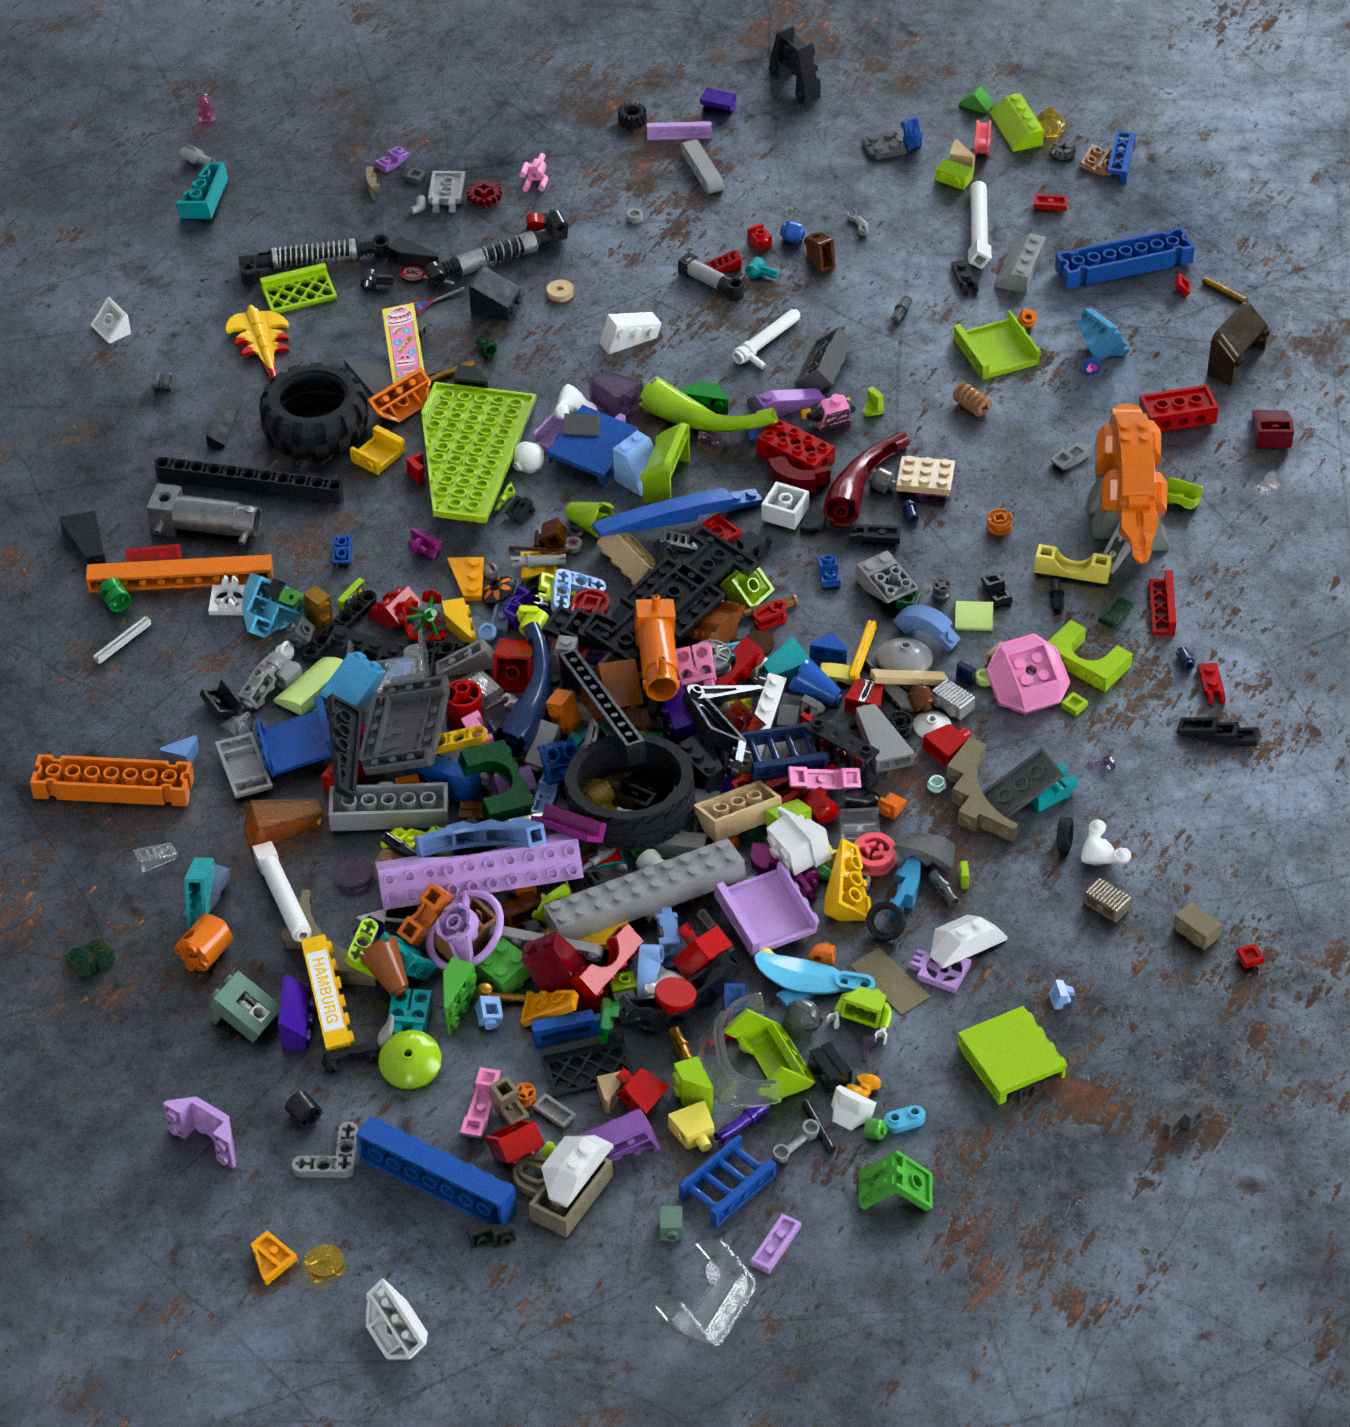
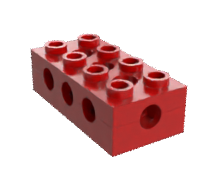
M1208 384L1143 394L1139 398V407L1142 412L1147 414L1149 420H1154L1161 432L1217 423L1219 407Z
M778 418L777 423L769 425L756 437L757 454L767 459L785 455L790 465L800 470H811L824 466L830 467L835 463V446Z

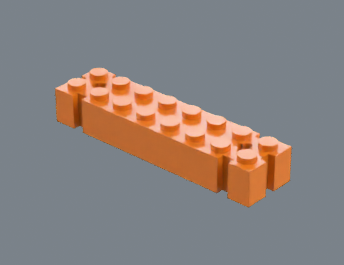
M38 754L35 763L36 771H33L30 785L33 799H49L50 796H56V800L165 805L166 802H172V806H188L190 798L189 789H192L194 772L192 762L176 761V764L172 765L169 764V761L65 755H61L60 759H54V755Z

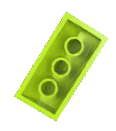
M1021 93L1005 96L990 111V117L1012 152L1043 146L1044 129Z

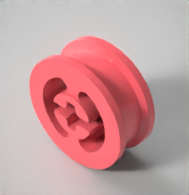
M991 120L988 123L976 121L975 156L978 153L989 156Z
M870 832L861 835L855 840L854 844L859 847L863 864L861 872L867 873L870 877H881L894 869L896 865V850L893 847L896 844L892 838L883 833Z

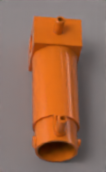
M653 595L652 599H639L635 601L634 632L636 646H639L643 689L646 690L649 698L655 701H667L672 699L680 688L674 637L676 615L674 599H660L659 595Z

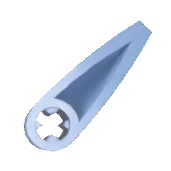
M641 944L638 958L637 996H646L644 993L645 985L655 983L660 964L664 960L663 945Z

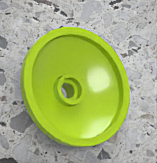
M405 1030L394 1034L384 1043L379 1053L378 1062L381 1074L389 1084L402 1090H415L426 1086L436 1077L441 1067L442 1057L437 1042L430 1035L418 1030ZM407 1052L412 1053V1055L409 1057L405 1056Z

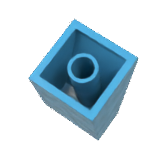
M361 652L348 653L320 695L327 699L330 694H334L366 711L386 671L382 669L379 663L366 659V655Z

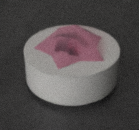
M576 536L566 538L564 548L569 549L568 553H578L582 549V540Z

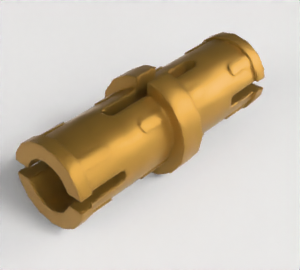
M678 1026L670 1028L668 1035L672 1040L673 1050L678 1054L680 1060L693 1058L689 1050V1043L684 1039L681 1029Z

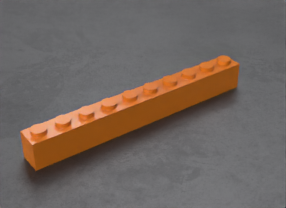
M272 555L87 564L86 583L88 593L99 592L101 583L112 577L118 578L127 591L222 585L221 582L224 575H227L229 582H231L232 576H236L239 580V585L247 583L251 572L270 580L273 579Z

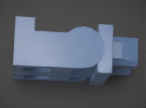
M672 907L659 908L660 914H656L657 940L664 947V960L661 965L665 969H675L677 967L672 960L680 954L677 912L672 913Z

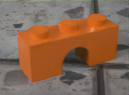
M431 882L419 898L422 901L419 909L412 916L406 917L396 933L409 943L420 946L437 918L444 911L443 909L447 907L454 896L438 884Z

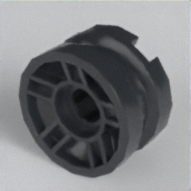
M905 711L891 712L887 716L888 721L904 740L908 739L913 731L912 716Z

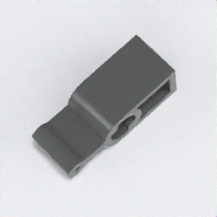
M783 693L777 727L797 725L799 723L803 695Z

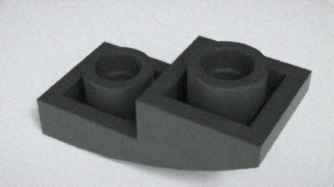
M490 1224L467 1230L468 1241L472 1249L485 1246L490 1242H493L494 1247L498 1248L516 1241L515 1228L509 1224Z

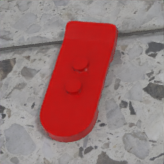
M584 589L575 594L569 609L575 611L576 608H580L591 614L596 610L607 615L610 609V599L601 590ZM555 638L553 639V642H552L551 647L553 646V644H554L555 641H556ZM578 646L579 653L586 660L591 648Z

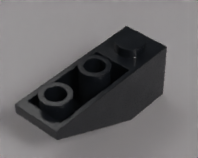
M401 236L387 245L388 259L401 266L425 268L430 262L436 261L439 263L437 254Z

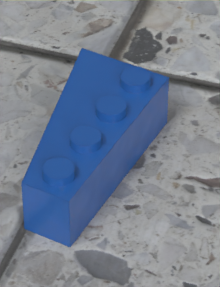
M436 754L433 765L404 770L406 776L418 774L419 781L424 783L448 782L449 797L457 802L473 801L481 792L480 773L465 777L459 763L453 761L450 756L444 755L439 757Z

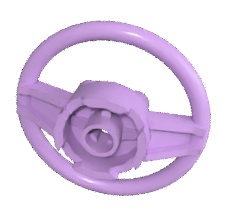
M464 890L459 894H453L454 897L447 907L443 909L444 911L426 935L428 956L437 967L444 970L448 963L440 959L435 951V931L449 944L455 958L475 964V966L484 961L495 949L502 935L504 914L500 903L490 893L482 890ZM470 898H480L489 902L496 916L495 930L489 943L475 957L472 941L478 937L479 920L477 914L469 908Z

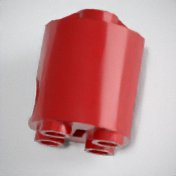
M459 679L449 683L450 696L445 713L446 725L453 731L464 729L461 718L477 710L484 722L480 685L469 679Z

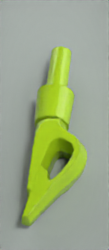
M511 481L498 499V504L495 507L496 511H499L507 499L515 496V489Z

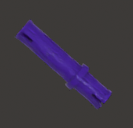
M761 1099L751 1108L744 1109L740 1116L714 1133L715 1140L721 1139L718 1143L722 1145L749 1124L756 1123L757 1118L770 1110L769 1104L765 1103L764 1099Z

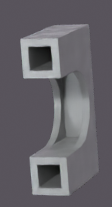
M674 785L672 793L676 790V785ZM694 788L696 803L720 795V791H714L709 794L705 789ZM682 830L679 834H675V837L657 845V852L661 857L674 858L707 846L708 837L707 834Z

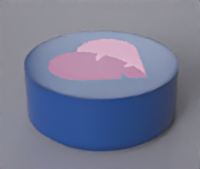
M1095 357L1085 359L1082 364L1084 372L1088 375L1098 373L1101 368L1099 360Z

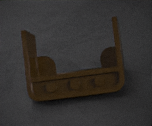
M1243 302L1214 333L1210 346L1207 376L1232 386L1235 370L1238 367L1240 368L1244 362L1243 352L1250 345L1261 350L1266 349L1270 330L1252 304Z

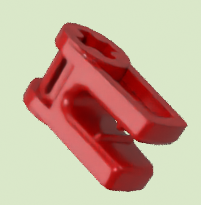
M775 600L754 612L753 617L756 621H754L753 625L755 629L765 631L784 624L787 620L785 613L787 610L786 603L782 600Z

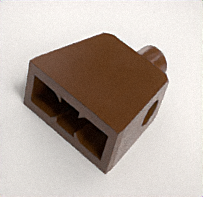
M821 232L807 236L804 239V244L806 245L808 259L821 272L835 267L833 238Z

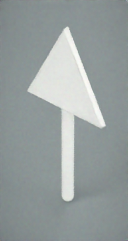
M383 909L355 917V919L362 921L371 916L382 921L384 924L385 921L403 923L405 920L387 918V910Z

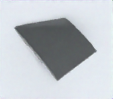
M912 833L893 847L894 850L906 859L914 855L927 866L933 861L947 873L953 869L956 844L944 837L929 833Z

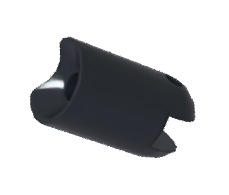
M847 789L845 807L874 809L878 806L880 796L873 790Z

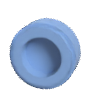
M486 622L480 625L478 635L480 639L483 638L486 642H491L497 637V629L492 623Z

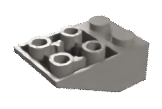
M888 550L857 564L855 573L857 582L866 592L887 604L918 590V586Z

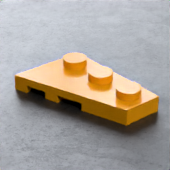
M484 557L447 558L448 565L452 570L453 577L456 579L458 589L464 601H482Z
M556 990L554 993L540 991L536 994L533 991H527L520 1023L527 1027L531 1025V1021L576 1011L579 994L575 990Z

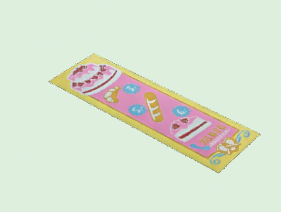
M414 303L382 309L393 384L420 367L424 370Z

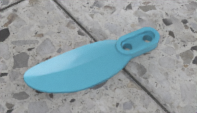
M758 952L754 956L755 964L763 975L777 985L794 992L833 994L837 992H852L858 987H865L871 990L875 988V980L867 974L839 971L829 965L773 953Z

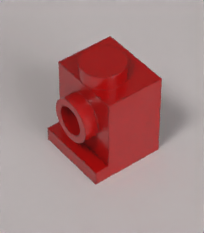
M763 223L747 228V241L757 252L772 247V235L764 228Z

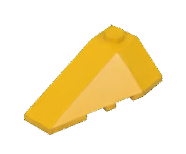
M844 838L839 842L826 890L824 914L838 921H866L867 912L871 908V899L866 894L865 887L867 882L863 879L861 873L863 864L859 847Z

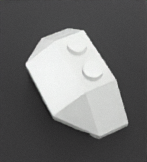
M965 915L935 929L930 957L940 967L945 968L1006 941L1008 937L997 926L984 918Z
M596 1135L565 1136L541 1166L548 1198L567 1208L613 1148V1144Z
M381 1279L366 1293V1300L368 1301L366 1327L387 1360H410L426 1345L428 1332L408 1301L385 1279Z

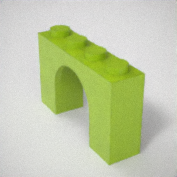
M1070 620L1047 642L1057 647L1066 671L1106 692L1131 668L1133 653L1117 645L1104 658L1091 661L1078 657L1074 651L1085 642L1086 628Z

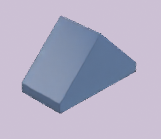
M196 735L160 748L161 759L169 761V764L175 765L176 761L193 762L199 752Z

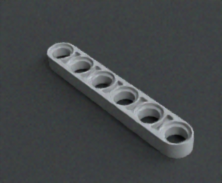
M492 925L490 928L489 939H491L494 933L495 925ZM503 926L500 939L504 937L515 947L523 948L527 942L547 934ZM564 938L586 960L599 962L602 959L604 949L600 945Z

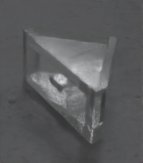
M249 711L235 715L221 723L222 728L232 737L253 733L252 719Z

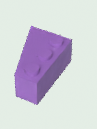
M641 1109L631 1111L622 1117L610 1120L608 1123L592 1128L582 1134V1136L596 1135L612 1143L613 1148L605 1157L611 1161L622 1159L621 1155L633 1152L635 1156L640 1155L641 1151L646 1149L661 1150L655 1131Z

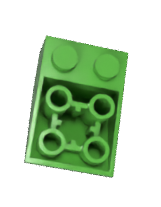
M455 957L451 958L443 971L444 1011L448 1035L451 1034L454 1028L458 1027L460 1017L463 1013L467 1012L471 999L475 998L478 993L475 964Z

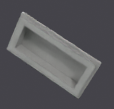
M546 1093L531 1106V1108L562 1129L577 1117L576 1113Z

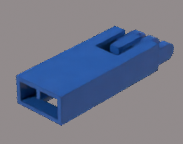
M592 1009L531 1021L534 1047L548 1046L601 1033L599 1031L600 1013L593 1014Z

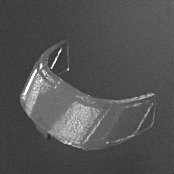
M751 993L733 1001L726 1010L721 1011L703 1033L699 1041L697 1056L713 1086V1098L718 1100V1104L724 1106L748 1108L782 1102L777 1080L746 1078L733 1069L728 1059L724 1026L730 1024L746 1008L760 1015L766 1014L762 993Z

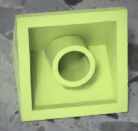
M955 601V630L992 631L993 602Z

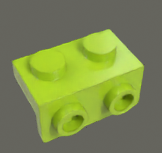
M1173 477L1168 478V504L1177 503L1185 509H1192L1200 503L1203 486Z

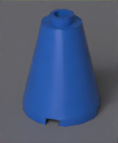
M806 659L799 667L797 676H793L788 690L803 696L806 694L831 707L835 704L838 705L843 698V695H841L842 690L813 660Z

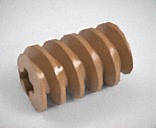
M965 381L961 382L953 392L954 401L964 406L975 416L984 415L992 405L990 398H987L984 394L982 395V392L977 391L976 388H973L972 385L967 384Z

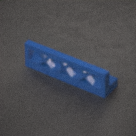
M1117 130L1107 173L1120 175L1119 184L1126 185L1135 147L1136 133ZM1123 146L1125 149L1120 150L1118 147ZM1121 156L1122 159H1119V160H1118V159L1115 158V157ZM1118 165L1121 169H1115V168H1112V167H1115V166Z

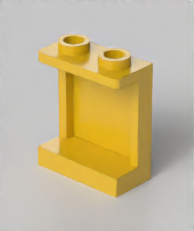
M376 425L373 428V437L359 449L353 446L350 448L351 461L379 475L405 453L404 438Z

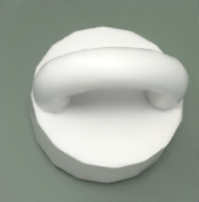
M288 640L278 645L275 649V652L283 654L287 660H291L294 657V648Z

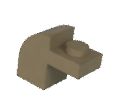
M508 1075L489 1086L491 1103L499 1117L502 1116L508 1125L521 1119L529 1120L530 1115L518 1100L519 1090Z

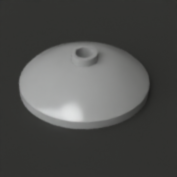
M897 637L885 641L879 646L876 653V661L880 668L884 670L928 671L932 666L933 655L930 649L922 642L913 638Z

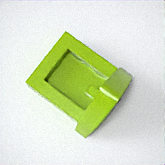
M873 386L867 389V403L863 408V416L867 417L884 413V395Z

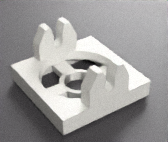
M224 575L221 582L222 585H212L209 615H243V598H236L233 595L234 593H240L243 596L245 585H239V580L236 576H232L231 582H229L227 575ZM220 593H228L224 598H217Z

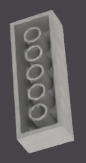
M448 782L356 785V796L352 800L335 792L334 786H330L328 813L330 831L379 830L398 827L403 829L431 828L432 826L444 827L446 823H449Z

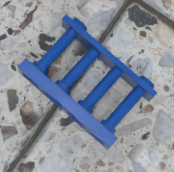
M738 1134L735 1138L728 1140L722 1149L689 1177L681 1180L679 1184V1198L683 1200L689 1194H692L710 1209V1222L718 1227L776 1176V1162L770 1158L765 1163L760 1164L742 1150V1136ZM736 1155L755 1171L750 1176H744L727 1161ZM721 1168L740 1184L735 1189H730L712 1174ZM706 1181L725 1197L720 1202H715L697 1187Z

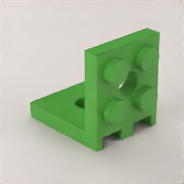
M898 1150L859 1170V1207L865 1210L898 1193L927 1212L933 1208L932 1172Z

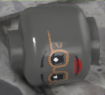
M883 467L874 468L868 480L870 487L881 493H886L888 489L892 490L896 481L893 480L894 473Z

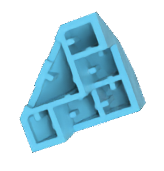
M251 572L244 588L242 612L248 632L266 638L278 629L281 630L287 627L290 622L298 617H306L304 603L300 607H293L267 596L266 594L272 580Z

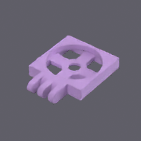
M918 949L912 957V961L908 964L910 969L919 972L917 980L955 994L971 966V959L965 958L956 962L962 966V972L953 970L952 965L945 967L948 969V972L942 973L940 971L942 967L932 962L931 952L928 953ZM928 969L936 972L935 978L928 973ZM949 977L954 979L950 981H944V979H947Z

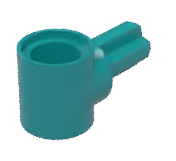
M754 257L745 268V273L752 279L763 277V275L777 279L779 270L767 267L766 262L761 257Z

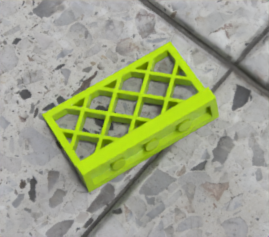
M325 263L260 278L262 294L266 298L270 311L276 313L337 299V294L328 275ZM326 279L324 284L317 282ZM307 283L310 284L308 288H305V287H302V286H301V285L307 284ZM313 286L321 288L319 292L311 290ZM291 287L294 288L292 292L284 290ZM297 290L305 292L302 296L295 294ZM324 290L331 292L330 295H323L322 293ZM275 291L278 292L275 296L268 294ZM281 294L287 295L288 298L286 300L280 299L279 296ZM308 294H311L315 296V298L309 300L306 298V296ZM291 298L299 300L298 303L294 304L289 301ZM275 302L283 304L281 307L274 308L273 306Z

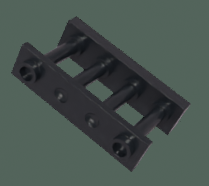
M817 716L804 727V730L814 735V745L817 752L827 751L829 756L827 767L833 764L838 770L841 768H859L861 788L858 789L870 791L878 783L879 777L869 772V763L880 753L879 749ZM822 740L830 743V750L822 746ZM837 748L846 752V758L837 754ZM853 756L862 761L861 767L853 763Z

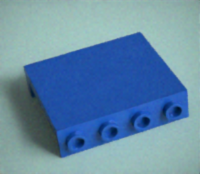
M582 405L574 414L599 415V437L563 435L562 431L561 434L557 435L553 445H550L547 449L548 463L551 464L556 459L597 476L598 485L604 487L614 474L613 448L636 432L638 428Z

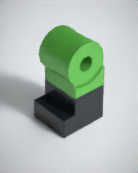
M273 578L267 591V596L293 607H300L304 603L302 592L284 588L285 582Z

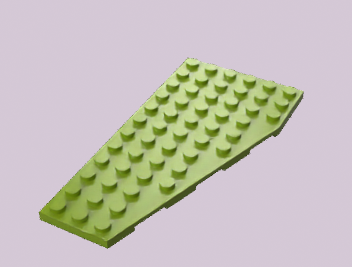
M434 382L421 411L433 517L487 523L514 457L515 447L520 442L537 400L536 394Z

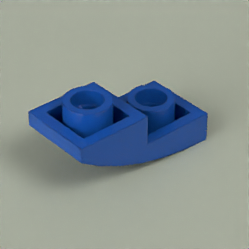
M351 535L333 536V565L351 564Z
M836 555L818 557L822 588L841 586Z

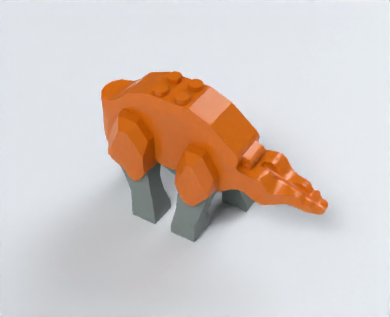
M1125 403L1113 407L1109 424H1104L1097 433L1094 445L1096 482L1088 494L1090 514H1096L1091 522L1093 539H1111L1120 519V535L1130 544L1132 555L1136 562L1144 565L1148 563L1152 551L1168 550L1167 532L1161 522V517H1164L1167 509L1168 484L1163 475L1157 472L1161 460V431L1154 420L1148 419L1147 414L1143 413L1139 406Z

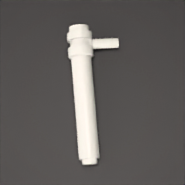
M797 309L789 310L751 340L742 343L733 351V360L737 364H744L750 360L762 370L765 369L767 364L755 356L757 351L800 319V312Z

